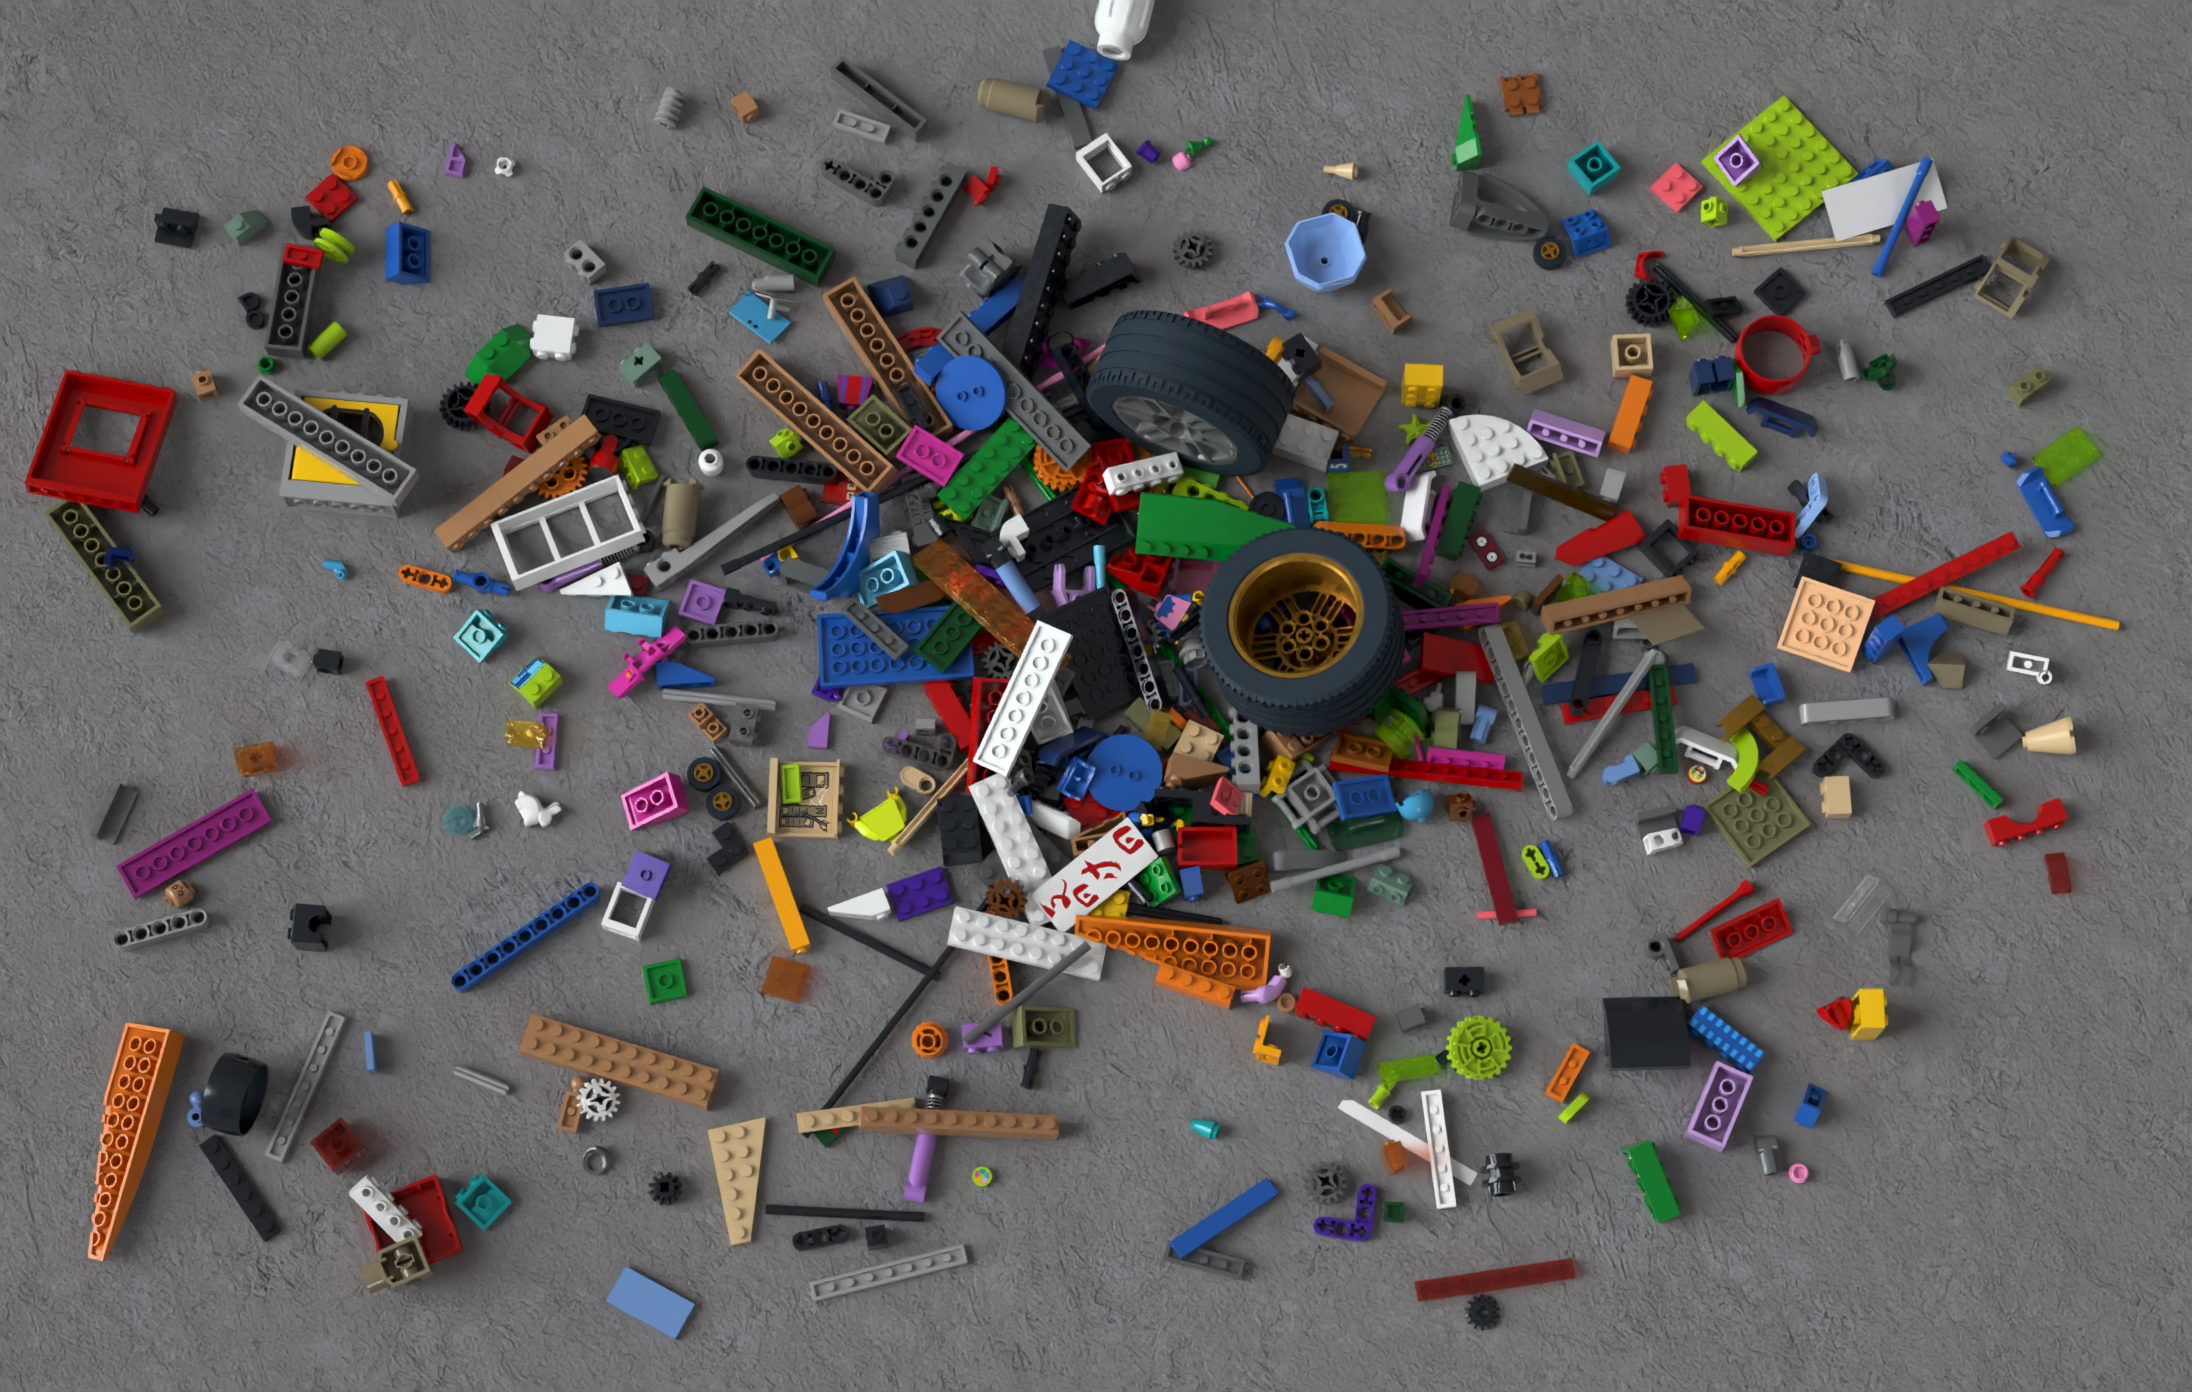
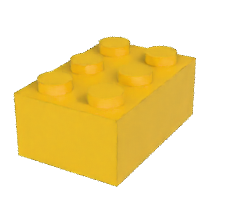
M1405 363L1401 383V405L1407 407L1420 405L1425 408L1438 406L1443 387V365Z
M1859 989L1851 999L1853 1003V1017L1850 1023L1851 1040H1875L1885 1029V1026H1888V1015L1884 1011V1007L1887 1006V995H1884L1883 989Z

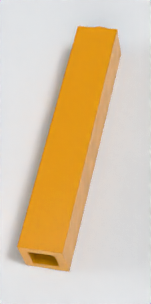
M772 837L753 843L792 954H804L808 952L811 945Z

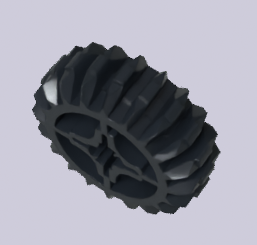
M1649 277L1646 279V282L1641 279L1639 284L1634 283L1633 288H1629V294L1625 297L1627 300L1625 307H1628L1627 314H1632L1631 320L1637 318V324L1641 321L1644 322V327L1647 326V323H1650L1651 327H1654L1655 323L1660 326L1662 321L1666 323L1668 317L1673 315L1672 311L1676 307L1674 305L1676 299L1673 298L1674 291H1669V285L1664 287V281L1660 282V284L1657 283V278L1653 282H1651ZM1642 293L1643 300H1640V303H1636V297ZM1664 302L1665 308L1658 312V305Z
M469 381L466 386H464L463 382H460L459 387L453 384L454 389L447 388L448 394L442 395L444 400L440 401L442 406L440 412L443 413L442 418L446 420V424H452L453 429L459 426V430L463 431L464 427H466L467 431L470 432L471 426H474L475 429L478 428V423L463 411L465 408L462 404L463 401L467 405L471 397L463 395L473 396L478 384L475 383L472 386ZM458 398V402L455 405H453V408H451V405L454 402V400ZM490 401L483 411L486 415L491 411L490 407H488L491 405ZM464 415V416H466L467 418H458V417Z
M1030 750L1028 752L1032 758L1035 780L1033 783L1019 789L1016 794L1031 795L1034 801L1035 798L1040 797V793H1044L1045 787H1048L1047 784L1051 780L1050 775L1053 772L1051 771L1052 765L1040 761L1038 751Z

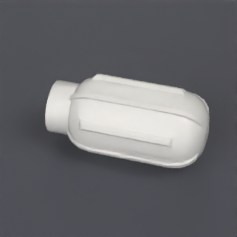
M1099 0L1095 15V26L1100 35L1097 51L1110 59L1128 60L1131 57L1133 46L1139 44L1147 33L1155 0Z

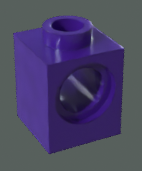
M1687 805L1683 812L1679 831L1697 837L1701 830L1705 810H1702L1697 805Z

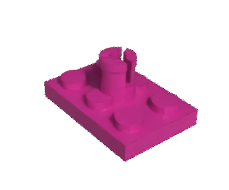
M915 425L895 458L944 487L964 454Z

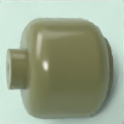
M1518 591L1512 598V603L1516 610L1526 611L1533 602L1531 595L1526 591Z

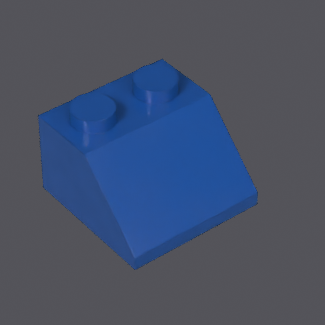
M1324 1031L1311 1067L1338 1078L1354 1080L1366 1043L1351 1034Z

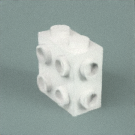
M538 314L537 321L534 320L533 322L534 338L530 340V349L533 350L534 356L540 359L550 357L559 361L571 360L572 354L576 353L575 336L579 335V325L576 324L575 318Z

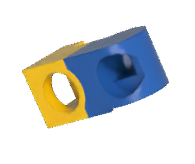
M791 545L774 552L762 562V566L769 577H774L781 573L779 572V567L782 561L785 562L787 556L800 560Z

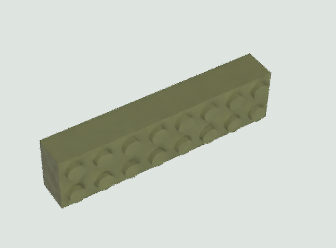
M62 500L44 513L134 635L166 613L85 503Z

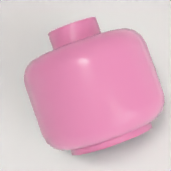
M1179 152L1172 158L1174 166L1179 171H1184L1191 167L1190 160L1192 158L1189 154Z

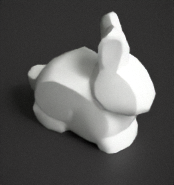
M520 791L518 799L515 801L524 819L526 828L538 823L542 827H546L550 824L552 816L562 810L558 802H553L544 808L538 798L526 794L525 791Z

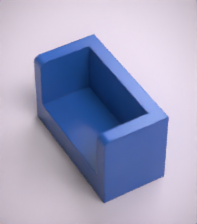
M1774 663L1752 668L1749 676L1758 700L1766 708L1783 703L1786 696Z

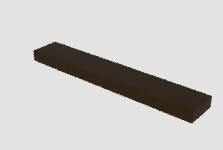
M1516 463L1513 464L1506 476V481L1604 521L1610 520L1618 509L1617 504Z

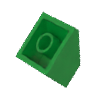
M1335 874L1318 879L1316 881L1311 910L1318 913L1334 914L1338 917H1350L1357 878Z

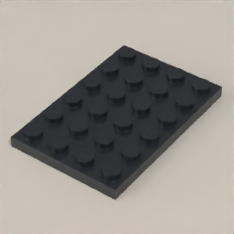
M1108 584L1039 616L1041 622L1073 636L1062 663L1077 671L1071 685L1087 713L1088 721L1143 695L1112 602V593Z

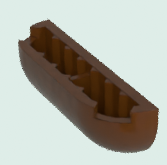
M946 575L877 596L875 600L883 611L890 614H899L941 600L948 591V580Z

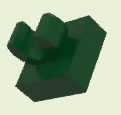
M1385 1201L1383 1222L1403 1224L1405 1203Z

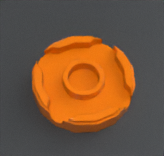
M352 145L338 149L331 159V166L335 176L346 182L361 179L369 167L365 152L359 147Z

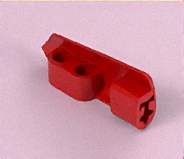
M1625 510L1598 527L1588 528L1557 546L1555 559L1575 567L1641 543L1646 537L1629 510Z

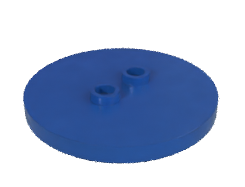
M963 355L948 362L941 370L936 383V397L938 404L951 423L965 430H981L994 424L1003 414L1007 404V386L1002 373L991 361L978 355Z
M1128 734L1111 736L1101 741L1088 757L1090 762L1099 767L1088 789L1101 805L1113 811H1134L1140 801L1151 802L1154 798L1155 789H1159L1161 786L1163 768L1159 755L1148 742L1140 737Z

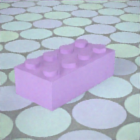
M1716 1061L1684 1137L1721 1152L1729 1138L1753 1076Z

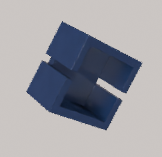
M1717 356L1713 361L1698 359L1693 363L1689 373L1693 396L1710 394L1708 383H1711L1713 393L1730 391L1735 380L1731 357Z

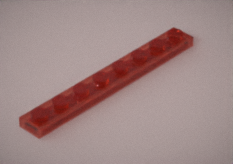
M1568 1258L1415 1281L1414 1284L1417 1301L1424 1302L1575 1279L1576 1277L1573 1260Z

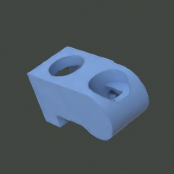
M1632 754L1624 758V763L1605 768L1602 774L1604 784L1613 786L1638 776L1640 770Z

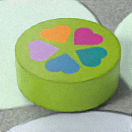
M978 1167L973 1171L972 1180L976 1186L986 1187L992 1181V1173L986 1167Z

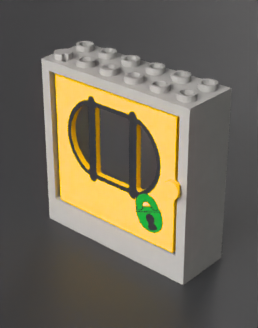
M307 387L295 390L296 397L324 414L331 412L330 418L335 421L337 420L338 412L363 414L360 436L365 439L369 417L373 416L381 428V438L377 446L391 455L394 451L393 456L407 463L414 411L409 399L406 397L396 396L392 398L383 394L370 396L362 392L350 394L347 391H339L337 393L327 389L314 391ZM398 414H399L398 427H397V433H396L397 419H398ZM287 441L279 497L285 508L389 518L399 517L400 506H394Z

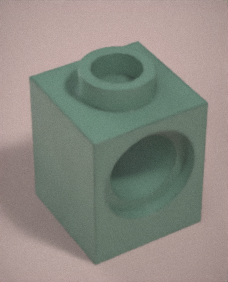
M1648 742L1632 754L1638 768L1645 776L1650 772L1654 774L1658 770L1656 751Z

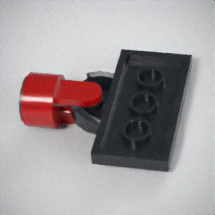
M588 394L581 416L585 414L601 434L599 441L596 443L600 451L593 453L588 467L591 475L601 480L615 476L620 460L614 454H619L624 449L629 448L632 442L650 447L661 417V411Z

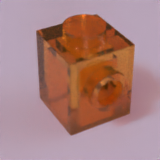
M1460 570L1458 575L1454 574L1449 582V585H1451L1450 592L1466 601L1472 600L1479 587L1480 580Z

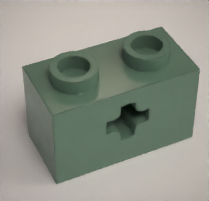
M648 343L638 346L634 354L620 362L619 370L632 386L636 388L663 365V361L659 354Z

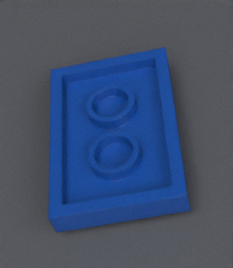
M1387 774L1337 781L1332 784L1341 821L1390 814L1397 811Z

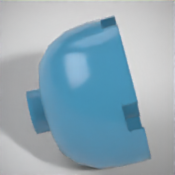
M1430 787L1426 788L1427 792L1423 793L1421 789L1403 797V802L1400 804L1396 801L1395 805L1400 815L1407 820L1417 819L1418 822L1429 818L1427 814L1433 810L1435 803Z

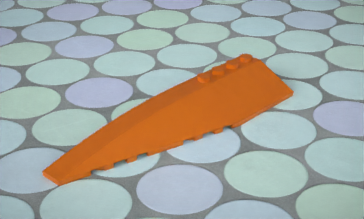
M126 1022L103 1102L106 1109L105 1114H102L101 1122L104 1123L103 1134H100L102 1149L98 1152L95 1182L98 1185L97 1194H94L96 1209L95 1214H92L91 1221L94 1224V1229L90 1232L88 1258L106 1261L143 1176L185 1035L173 1030Z

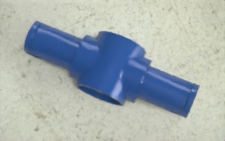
M456 569V575L454 574L453 581L467 584L480 594H491L494 592L508 597V592L511 591V585L496 582L495 579L490 578L484 572L470 574ZM481 580L487 581L484 586H478V582Z

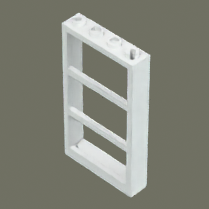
M617 474L490 524L516 591L645 541L643 533H646L642 522L638 523L637 521L640 519L637 509H632L631 507L634 505L631 495H626L628 488L625 480L621 481ZM619 492L634 530L600 543L585 504ZM579 507L594 546L560 558L546 519ZM540 522L555 561L521 574L506 535Z

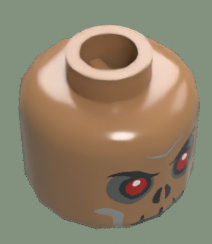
M177 880L166 888V897L164 899L170 907L174 906L177 909H181L193 900L195 891L188 881Z

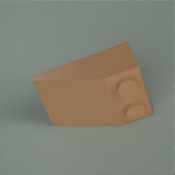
M1174 752L1164 764L1161 786L1170 787V790H1178V788L1192 789L1215 785L1222 776L1227 774L1229 767Z

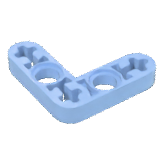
M1818 473L1813 474L1808 482L1810 501L1795 520V538L1797 539L1803 535L1828 501L1826 479Z

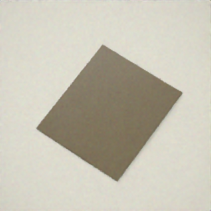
M1684 605L1628 617L1654 646L1705 629Z

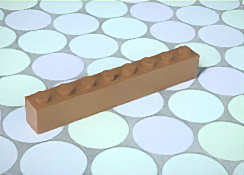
M1679 575L1542 606L1541 623L1548 633L1553 635L1678 605H1685L1690 603L1691 587L1683 576Z

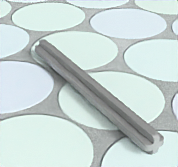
M664 688L662 693L663 699L702 702L704 704L735 707L736 703L759 706L760 710L775 711L776 700L670 688Z

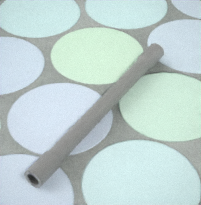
M1397 846L1377 853L1293 877L1271 881L1270 887L1272 892L1276 893L1293 886L1345 871L1400 857V851Z

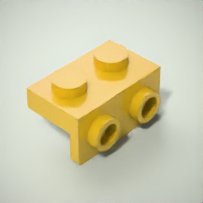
M1280 754L1274 761L1270 760L1265 769L1267 774L1260 781L1261 788L1258 794L1266 797L1271 791L1282 795L1296 763Z

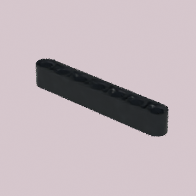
M1116 589L1112 593V602L1147 708L1151 713H1168L1172 706L1171 699L1136 594L1130 589Z

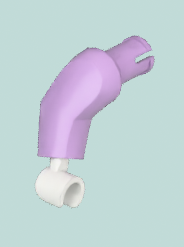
M1284 963L1278 966L1280 976L1274 975L1267 985L1259 986L1256 990H1241L1240 993L1244 994L1240 995L1242 1003L1258 1001L1260 1004H1265L1278 998L1287 983L1285 978H1289L1292 975L1290 966L1288 965L1286 968Z

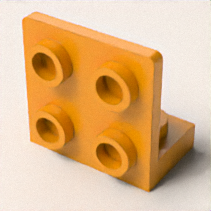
M1266 1014L1265 1020L1261 1019L1258 1035H1261V1037H1256L1253 1053L1256 1054L1255 1060L1278 1066L1281 1050L1278 1049V1046L1272 1044L1263 1045L1270 1015Z

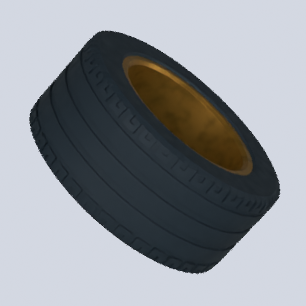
M1295 526V528L1287 527V529L1283 530L1281 528L1276 532L1273 530L1269 534L1264 533L1261 537H1255V540L1248 541V544L1245 546H1240L1241 549H1236L1232 556H1228V560L1224 561L1222 567L1218 568L1217 573L1212 576L1213 580L1209 582L1208 588L1205 590L1206 595L1203 596L1199 614V632L1204 655L1222 693L1239 714L1245 719L1250 720L1254 725L1256 724L1260 728L1264 727L1266 731H1272L1275 734L1280 733L1284 736L1289 735L1290 737L1297 735V737H1310V735H1314L1316 737L1320 734L1327 735L1328 732L1334 733L1335 730L1339 729L1340 731L1345 726L1349 727L1351 726L1350 724L1357 723L1358 719H1363L1367 713L1370 714L1372 709L1376 708L1378 703L1384 700L1383 697L1388 695L1389 690L1393 687V682H1396L1397 676L1400 673V667L1403 664L1406 644L1401 610L1388 576L1377 559L1360 543H1356L1354 539H1350L1346 535L1342 536L1337 531L1333 532L1330 529L1327 531L1325 528L1320 527L1319 529L1314 526L1312 528H1308V526L1300 528V526ZM1305 592H1320L1310 612L1300 610L1292 595ZM1332 595L1336 596V600L1327 614L1322 616ZM1282 600L1293 616L1290 620L1283 615L1276 605ZM1348 604L1356 613L1355 626L1334 628L1333 624L1345 605ZM1269 611L1280 625V633L1254 635L1257 623ZM1349 639L1348 642H1339V641H1338V640ZM1321 645H1327L1325 648L1319 649ZM1276 646L1273 649L1252 651V648ZM1305 655H1310L1308 659H1302ZM1282 660L1278 670L1261 664L1263 662Z

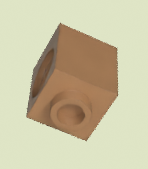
M747 90L731 99L732 107L743 124L754 121L759 115L758 106Z

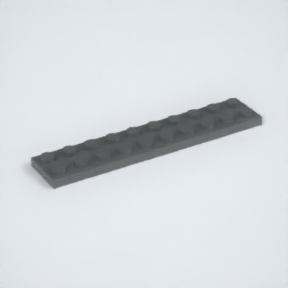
M960 311L936 337L954 358L963 355H978L988 359L999 369L1007 386L1005 410L1065 472H1069L1093 446L963 311Z

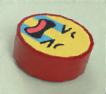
M1693 765L1687 772L1688 780L1695 785L1702 784L1707 777L1706 769L1701 765Z

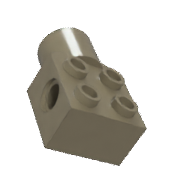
M417 1235L379 1250L376 1262L360 1268L361 1275L370 1294L389 1286L399 1291L434 1275Z

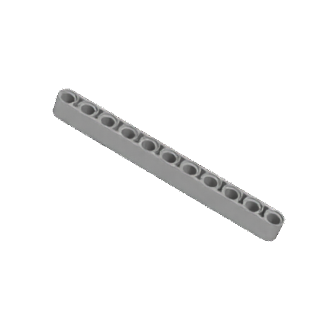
M1499 624L1479 628V641L1547 814L1551 820L1571 816L1573 812L1572 804L1503 629Z

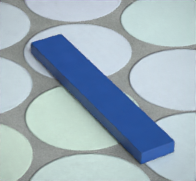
M1266 1178L1170 1241V1245L1180 1259H1183L1278 1196L1279 1193L1269 1179Z

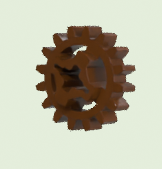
M1003 876L1000 882L995 879L993 885H989L987 888L989 891L985 894L986 897H989L986 900V904H991L989 911L994 909V915L997 916L1000 913L1003 918L1008 915L1009 919H1012L1014 914L1018 917L1021 913L1020 911H1024L1025 905L1028 902V899L1025 898L1028 892L1022 891L1025 886H1019L1018 879L1012 882V877H1009L1006 881Z

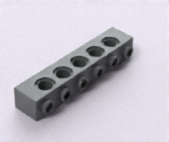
M948 161L944 167L941 166L939 169L938 179L936 182L933 181L931 183L930 193L922 199L921 209L913 215L911 221L913 223L910 228L907 227L905 229L904 239L896 245L894 250L896 261L915 270L967 180V170ZM950 182L951 185L944 186L943 183ZM941 197L943 200L937 202L934 199ZM929 212L934 213L932 217L926 216ZM919 228L926 229L924 232L917 231ZM911 243L917 244V246L914 248H911L908 245Z

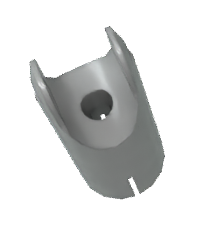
M794 274L757 278L753 280L752 288L756 291L763 290L766 292L795 291Z
M1841 339L1840 344L1836 345L1837 360L1844 383H1852L1860 379V374L1848 340Z

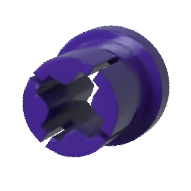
M1147 139L1136 154L1143 156L1153 164L1161 152L1151 145V141Z

